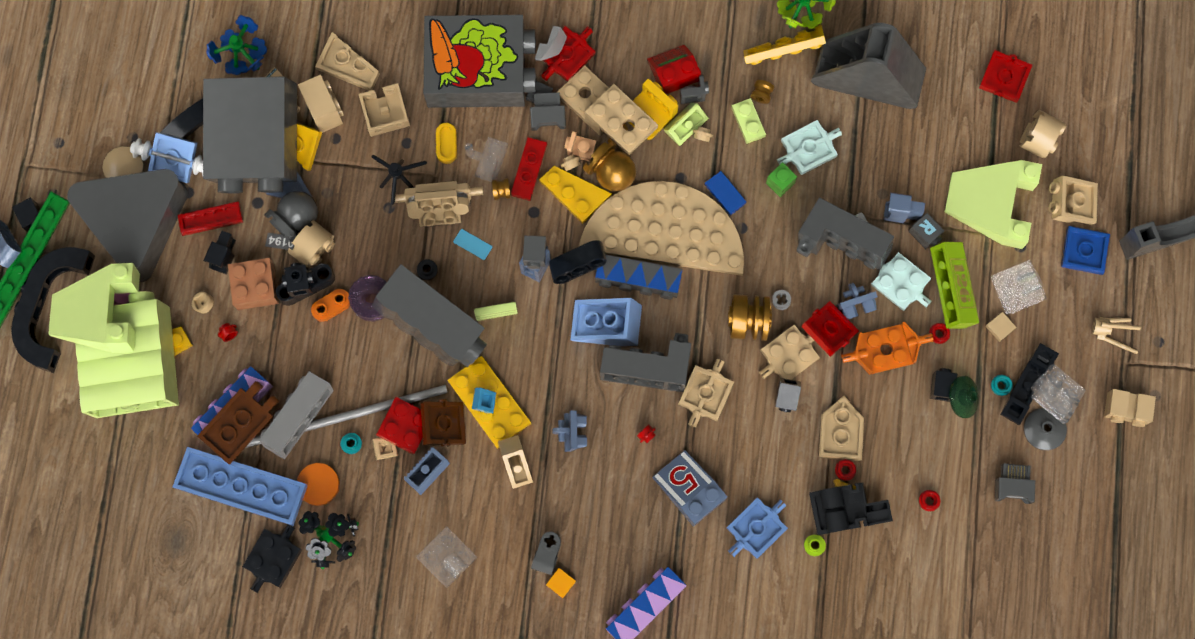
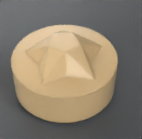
M206 292L197 293L192 300L193 309L202 314L209 312L213 306V297Z

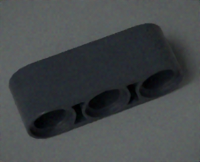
M599 240L590 241L550 260L549 266L553 282L555 284H564L604 266L607 263L603 243Z
M319 264L309 269L312 270L314 276V283H311L312 294L282 298V294L287 291V287L284 288L283 283H281L276 288V297L282 304L290 306L329 287L335 281V274L330 266ZM322 272H329V276L326 279L319 278Z

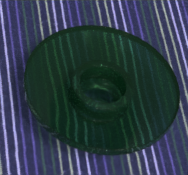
M957 377L950 388V404L958 417L970 418L978 408V389L970 377Z

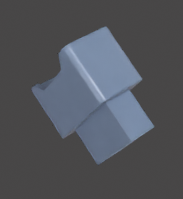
M890 193V201L885 203L883 220L904 223L906 219L918 221L924 214L925 203L911 201L912 196Z

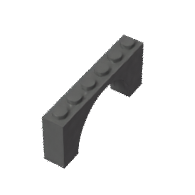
M1195 215L1165 225L1155 226L1154 221L1132 228L1119 240L1126 260L1194 239Z

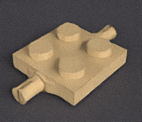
M794 324L760 350L766 357L768 366L759 371V374L762 375L768 371L761 376L765 379L774 372L781 378L792 380L820 358L811 344L815 340L810 335L805 336L801 334Z
M716 359L712 370L703 369L696 365L678 403V405L689 409L693 413L688 423L690 426L695 419L693 427L696 428L700 417H708L715 421L719 419L734 384V381L724 378L720 374L725 363L721 360L719 364L720 359Z

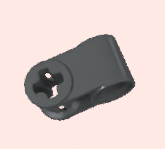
M546 532L542 536L531 569L549 575L553 574L561 546V539L556 533ZM554 536V540L557 543L548 548L545 540Z

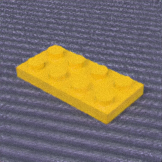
M482 356L476 359L472 365L470 364L468 368L465 367L447 380L497 449L499 448L498 441L516 436L531 425L530 420ZM475 388L497 392L493 413H484L472 409Z

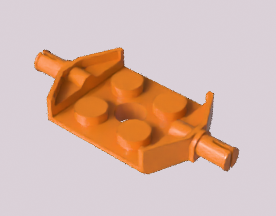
M906 322L866 333L860 332L855 351L841 354V359H843V363L855 360L869 375L912 365L917 361L921 344L933 342L932 333L919 336ZM882 345H889L892 349L891 354L884 355L880 350Z

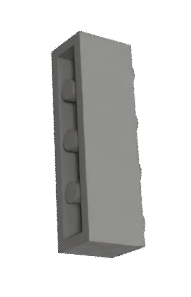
M310 371L306 376H303L299 380L296 390L288 395L283 408L275 413L273 422L262 431L259 440L261 444L285 460L334 390L330 383Z

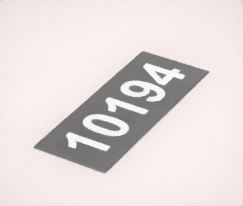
M267 234L266 247L285 250L290 248L293 250L295 245L289 242L291 237L288 238L286 235Z

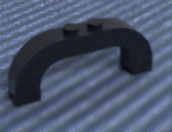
M65 247L49 252L34 265L27 281L22 285L20 301L14 307L15 314L11 326L12 340L18 353L27 362L41 370L54 373L61 353L54 349L41 346L35 335L36 325L50 286L56 277L65 272L72 271L89 275L95 255L88 250Z

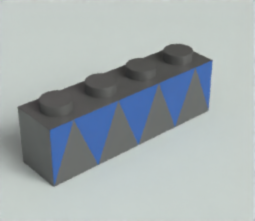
M606 255L607 263L597 268L595 283H599L601 287L611 288V286H616L626 292L637 290L640 291V294L651 296L653 293L669 300L678 296L682 269Z

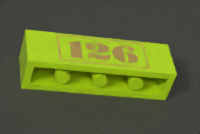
M943 242L931 247L930 251L946 329H964L978 324L979 318L963 242Z

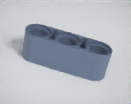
M0 220V265L9 268L22 250L8 226Z

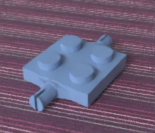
M757 497L727 527L737 541L728 550L729 553L733 552L731 554L733 557L742 549H745L758 559L788 529L777 515L786 507V504L783 503L777 508L783 502L782 500H779L770 508L764 505Z

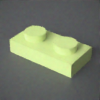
M751 98L732 105V111L746 144L766 137Z

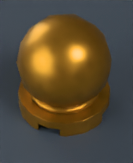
M611 139L608 140V144L604 142L591 155L593 158L590 164L585 163L583 170L589 175L596 173V178L603 188L609 191H622L631 186L635 180L636 167L629 155L622 151H615L617 144Z

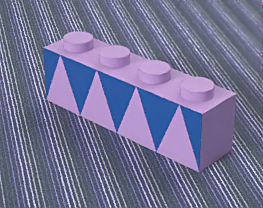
M251 366L248 369L245 368L238 375L239 379L234 384H229L219 399L211 402L208 406L209 410L194 420V425L191 429L198 435L240 388L247 391L255 381H258L264 387L253 398L259 402L273 386Z
M661 567L652 576L655 580L650 585L645 583L637 591L639 596L634 601L630 598L622 606L624 611L619 616L614 614L606 622L608 625L606 630L614 639H634L687 585L669 567L665 570Z

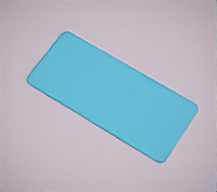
M463 229L459 231L453 243L483 260L486 259L492 249L491 245Z

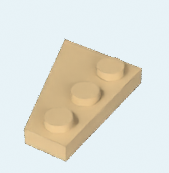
M333 32L315 66L316 70L368 91L373 90L380 75L376 68L354 52L349 45L340 40Z

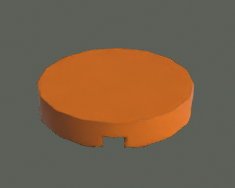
M310 464L297 477V481L308 485L303 500L310 505H326L339 492V477L334 469L326 464Z

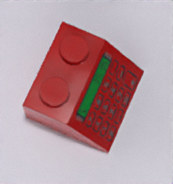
M685 45L647 59L656 82L662 87V91L665 94L697 83L699 76H701V71L693 54Z

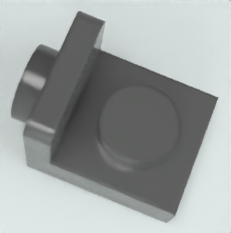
M703 75L699 76V87L686 86L680 90L681 104L705 101L706 94H709L708 81L704 82Z

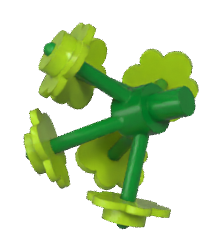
M779 0L777 2L778 13L782 15L781 18L786 20L785 24L789 28L796 29L799 26L814 29L823 22V15L821 13H813L811 7H814L816 2L822 1L824 10L830 12L836 0H794L793 2ZM806 7L808 16H803L801 18L802 24H800L796 19L801 8Z

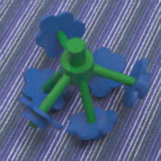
M239 15L235 21L239 25L240 33H234L231 29L226 30L225 35L220 36V41H222L221 48L216 47L213 41L207 44V56L215 64L222 61L220 52L229 50L234 53V59L225 63V72L237 76L250 70L253 72L260 70V66H262L260 61L264 58L262 55L267 53L264 39L255 37L252 40V44L243 42L242 37L245 32L254 33V31L258 30V25L254 23L253 19L243 15ZM245 47L250 51L249 54L245 51ZM241 52L252 64L249 68L246 66L245 61L238 59V53Z

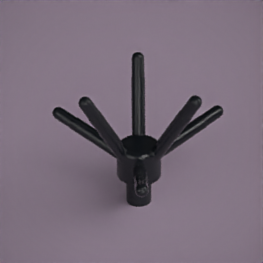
M372 155V158L387 167L389 172L381 183L380 188H383L393 178L392 205L395 204L397 179L401 178L409 188H414L403 175L404 171L427 164V161H421L401 166L404 163V160L401 159L398 163L390 165L379 157Z

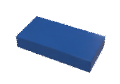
M722 171L718 172L704 184L730 216L747 203Z

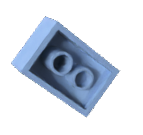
M632 298L575 300L570 340L604 345L638 346L642 305Z

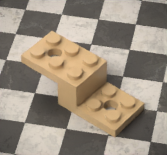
M586 66L582 67L557 91L560 92V99L599 136L604 132L628 155L658 128V124L615 84L609 88ZM584 89L589 90L591 95L588 98H582L579 95L580 91ZM626 122H631L635 125V128L631 131H626L623 125Z

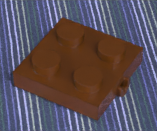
M440 399L438 402L424 401L420 403L423 445L449 447L450 445L466 444L463 402H447V399Z

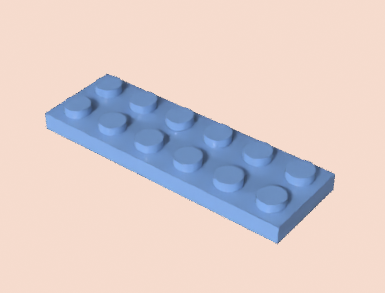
M190 447L186 449L173 484L175 489L294 526L308 486L305 483L235 461L229 465L219 456Z

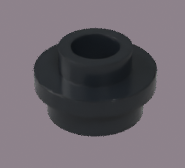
M425 259L418 264L417 273L421 279L431 280L437 275L438 267L434 261ZM429 266L431 267V270L429 272H424V267Z

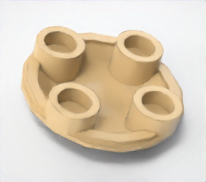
M122 146L114 148L103 161L102 168L105 177L142 173L144 164L141 156L133 158L130 152L131 147Z

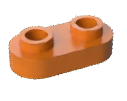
M336 289L316 301L311 307V313L317 321H328L349 308L351 297L346 290ZM338 296L343 297V300L341 302L336 301V298ZM320 307H325L323 313L318 312Z

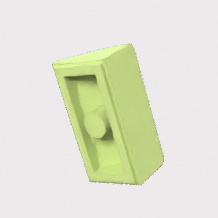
M690 103L663 130L680 146L693 134V130H697L709 118L697 103Z

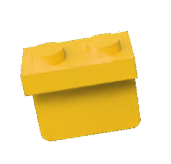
M649 79L643 83L642 92L633 102L658 124V128L647 138V140H652L677 115L678 102L673 96H667L657 82H652ZM628 122L632 127L635 128V125L633 123Z

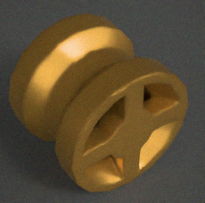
M756 80L754 84L755 90L751 93L750 97L756 102L768 104L771 99L770 93L774 90V85L764 80Z
M504 178L503 181L492 180L494 200H499L501 197L510 199L509 179Z

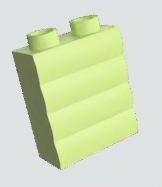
M140 291L139 293H131L128 295L129 303L113 307L112 323L129 322L136 332L134 352L110 353L75 343L82 413L94 418H103L179 405L170 307L155 299L153 292Z

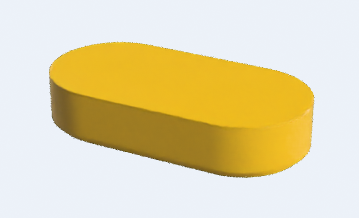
M442 123L436 129V155L438 160L444 164H450L457 158V132L450 123Z

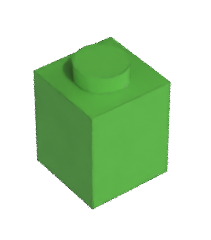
M782 162L768 176L766 184L781 198L795 184L797 176Z

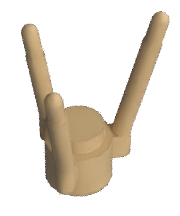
M1099 317L1094 319L1092 334L1097 335L1098 340H1104L1134 354L1138 353V350L1106 336L1107 334L1111 335L1112 328L1141 330V326L1116 324L1119 322H1131V318Z

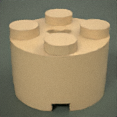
M1038 110L1033 115L1036 118L1035 121L1029 122L1020 139L1022 144L1019 147L1041 158H1046L1049 152L1053 153L1058 146L1056 140L1059 135L1063 134L1066 124Z
M314 220L311 221L313 224L311 227L306 225L293 240L292 244L295 245L293 250L288 249V253L303 265L305 264L308 268L319 265L322 261L320 258L325 251L329 253L335 245L333 242L334 236Z

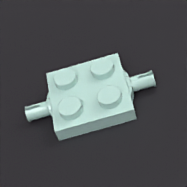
M816 120L781 139L787 154L777 159L779 165L782 162L784 164L792 162L799 173L803 175L837 157L838 154L833 147L832 140L842 136L839 128L827 133L821 127L819 121Z
M899 252L891 261L883 264L879 275L871 283L875 289L903 311L916 300L925 307L932 302L922 294L924 287L931 278Z

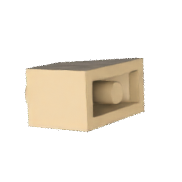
M516 435L498 441L512 488L533 483L519 436Z

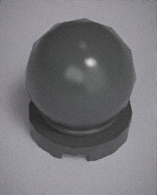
M293 191L281 198L277 211L269 209L264 216L268 219L271 217L272 219L269 222L283 236L291 237L289 242L292 243L297 236V232H300L306 225L311 227L313 225L311 221L317 220L318 208L315 200L309 194Z

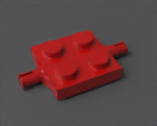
M564 26L562 30L566 34L567 39L559 55L543 60L548 66L541 74L545 81L553 73H556L568 82L596 54L595 50L586 42V39L593 33L591 28L589 29L587 26L578 34Z

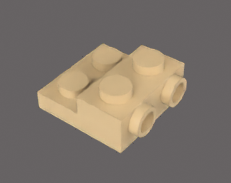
M1068 176L1053 179L1049 186V191L1052 193V202L1048 208L1049 212L1052 213V219L1067 223L1076 221L1089 225L1097 223L1098 183Z

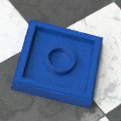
M1068 226L1061 267L1103 275L1110 234Z

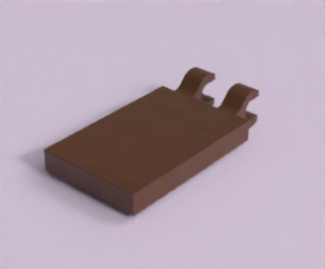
M255 381L247 391L240 388L197 436L229 465L274 417L270 411L280 401L272 395L263 406L258 403L253 397L264 387L258 381Z

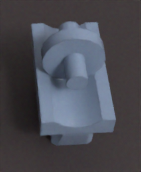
M850 283L848 285L849 291L843 292L844 298L851 296L852 299L836 305L838 310H842L843 315L847 319L858 316L855 307L857 304H862L865 314L877 310L875 298L878 296L875 291L859 297V293L865 292L864 287L856 288L854 283Z
M571 410L569 413L564 414V420H558V428L552 429L553 434H558L559 442H564L565 452H572L587 446L586 435H577V428L586 427L587 416L577 414V411Z

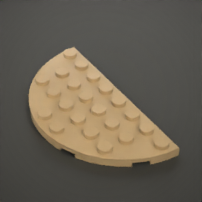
M664 181L647 182L628 187L606 200L589 219L579 246L590 241L599 240L603 243L605 255L743 276L744 256L742 243L738 231L728 214L706 194L679 183Z

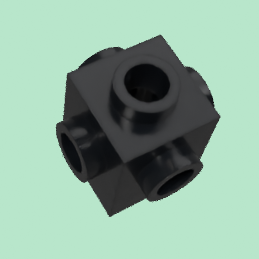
M302 263L290 264V267L284 268L285 275H282V282L284 288L287 287L291 297L312 294L311 283H314L312 270H309Z

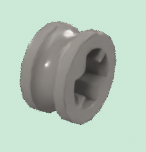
M778 290L773 295L772 303L776 309L785 310L791 304V296L785 290ZM779 295L780 297L782 295L786 296L785 301L787 303L784 305L783 303L782 305L778 304L777 297Z

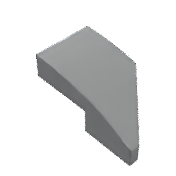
M553 26L548 43L539 44L535 60L542 61L559 55L567 39L561 27Z

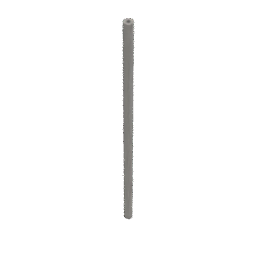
M446 385L398 398L412 403L445 394L448 391ZM394 399L314 420L305 432L389 409ZM256 436L246 448L261 444L259 441L260 436Z

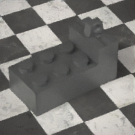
M819 197L798 232L797 252L805 257H808L811 253L817 255L823 243L827 242L826 244L834 250L840 249L849 258L854 260L857 258L863 261L864 265L868 268L880 270L892 250L894 236Z
M675 333L674 340H670L668 357L664 356V353L656 351L647 354L642 353L643 350L630 348V351L621 350V347L616 345H609V348L604 347L600 380L684 392L691 343H688V335Z

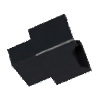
M221 231L217 242H211L203 260L209 263L210 269L226 275L228 273V264L232 263L235 256L232 253V249L236 240L233 239L232 234Z

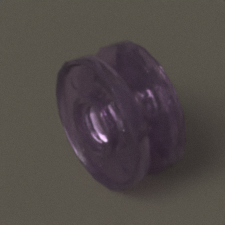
M367 275L361 277L353 283L349 290L348 299L352 310L359 318L365 321L375 322L385 318L372 306L373 302H366L369 295H377L386 284V281L379 276Z

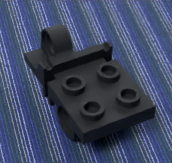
M863 482L855 483L856 490H853V486L850 484L809 493L817 535L860 528V521H863L864 526L891 522L893 519L889 500L867 503Z

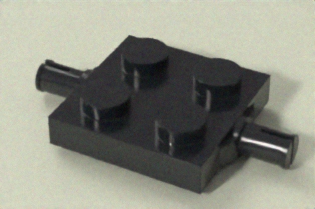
M287 524L282 535L273 534L266 529L261 533L242 566L257 577L250 588L254 592L259 593L264 582L272 583L279 588L282 587L302 552V549L293 545L289 540L295 529L294 527Z

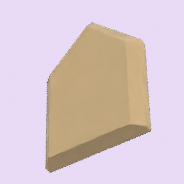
M845 396L841 397L821 415L819 457L861 461L864 417L857 412Z

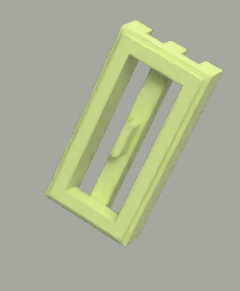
M516 302L474 309L476 321L518 314Z

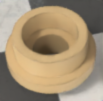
M698 127V130H693V133H695L693 138L709 142L710 138H713V135L709 134L710 129Z
M573 154L562 159L564 163L561 164V167H564L565 171H569L581 165L579 162L580 157H575Z

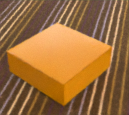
M558 568L546 586L561 598H564L576 580Z

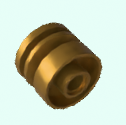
M733 294L732 305L729 306L728 311L730 338L745 339L747 330H751L753 340L757 339V333L760 331L761 340L767 341L772 323L770 297L764 296L762 305H759V296L755 295L753 305H749L747 295Z

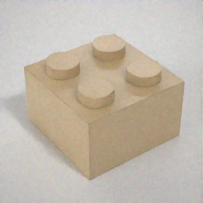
M320 74L298 84L319 131L323 133L343 124L340 117L344 116L328 80L323 81Z

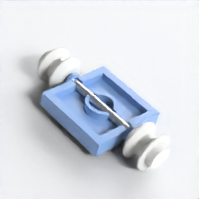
M157 132L153 148L150 141H146L143 144L140 138L131 144L130 152L133 158H137L140 155L141 159L145 161L151 156L148 171L169 169L177 175L180 182L184 183L190 182L192 170L194 175L202 172L203 176L202 156L198 155L195 158L197 142Z

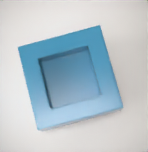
M475 388L472 409L484 413H493L497 392Z

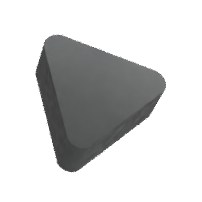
M873 23L825 40L826 44H822V47H820L821 51L816 71L811 79L814 85L906 109L917 108L926 67L894 26L886 23Z
M169 169L78 182L73 184L67 193L69 203L115 262L133 263L140 273L139 282H145L151 278L176 224L178 214L181 213L188 197L186 186Z

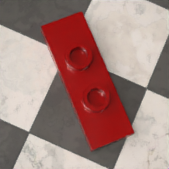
M527 138L511 196L531 201L548 145L547 142Z
M239 201L178 214L182 236L244 223Z

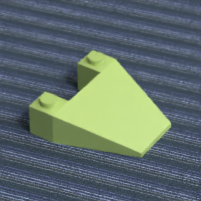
M1018 160L952 172L944 212L1001 245L1023 249L1028 243L1032 223L1011 219L1016 188L1033 191L1039 184L1042 164Z
M133 263L110 264L52 294L49 336L110 353L134 352L136 332L129 322L112 323L114 294L139 293L140 273Z

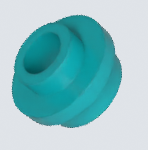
M997 375L991 381V389L996 395L1005 396L1012 390V381L1006 375ZM999 382L1004 384V389L998 387Z
M348 433L342 437L340 445L345 453L355 454L360 451L362 440L357 434ZM354 440V446L348 447V441Z

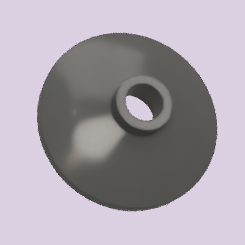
M1040 408L1030 413L1026 418L1024 434L1027 441L1033 447L1040 450H1053L1059 447L1065 440L1067 426L1065 420L1058 412L1049 408ZM1045 424L1050 426L1051 430L1049 432L1044 430Z

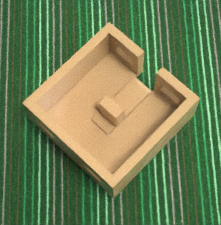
M398 83L382 87L385 96L377 98L375 90L359 94L371 137L410 126Z

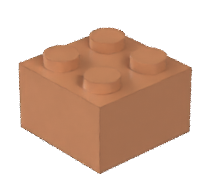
M270 258L228 264L232 304L237 310L279 304V299L275 293L277 288L275 266Z

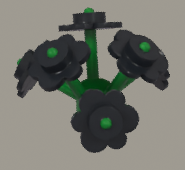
M307 511L303 514L302 519L299 520L300 533L306 534L308 532L311 534L316 530L318 538H312L311 542L306 545L308 557L310 559H318L311 560V563H316V567H320L323 570L329 568V564H335V561H325L326 557L331 554V549L328 547L329 542H332L339 548L337 551L338 562L353 556L356 550L354 540L350 542L345 541L341 544L334 538L337 535L340 537L344 536L345 531L351 528L353 537L356 536L355 531L359 530V522L356 521V518H351L350 514H347V521L343 514L331 513L328 516L329 521L324 526L320 525L321 521L318 518L317 512Z

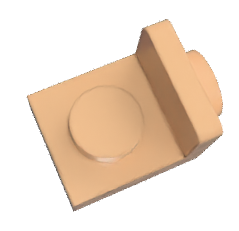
M572 131L571 137L567 136L564 148L567 149L568 156L574 154L575 157L579 156L581 160L591 162V155L595 151L597 141L577 136V132Z

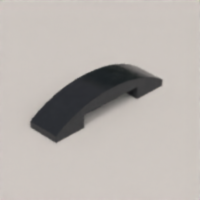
M203 98L179 114L160 133L185 139L203 125Z
M1042 343L1038 345L1017 380L1000 415L1017 425L1021 424L1034 396L1059 353Z

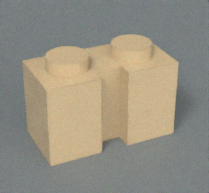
M1112 389L1107 392L1104 417L1111 418V422L1115 423L1127 421L1132 422L1133 426L1145 427V425L1153 422L1156 397Z

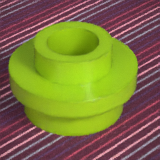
M814 534L806 538L804 549L807 554L819 556L825 551L826 543L821 536ZM813 541H816L819 544L818 549H813L811 547V543Z

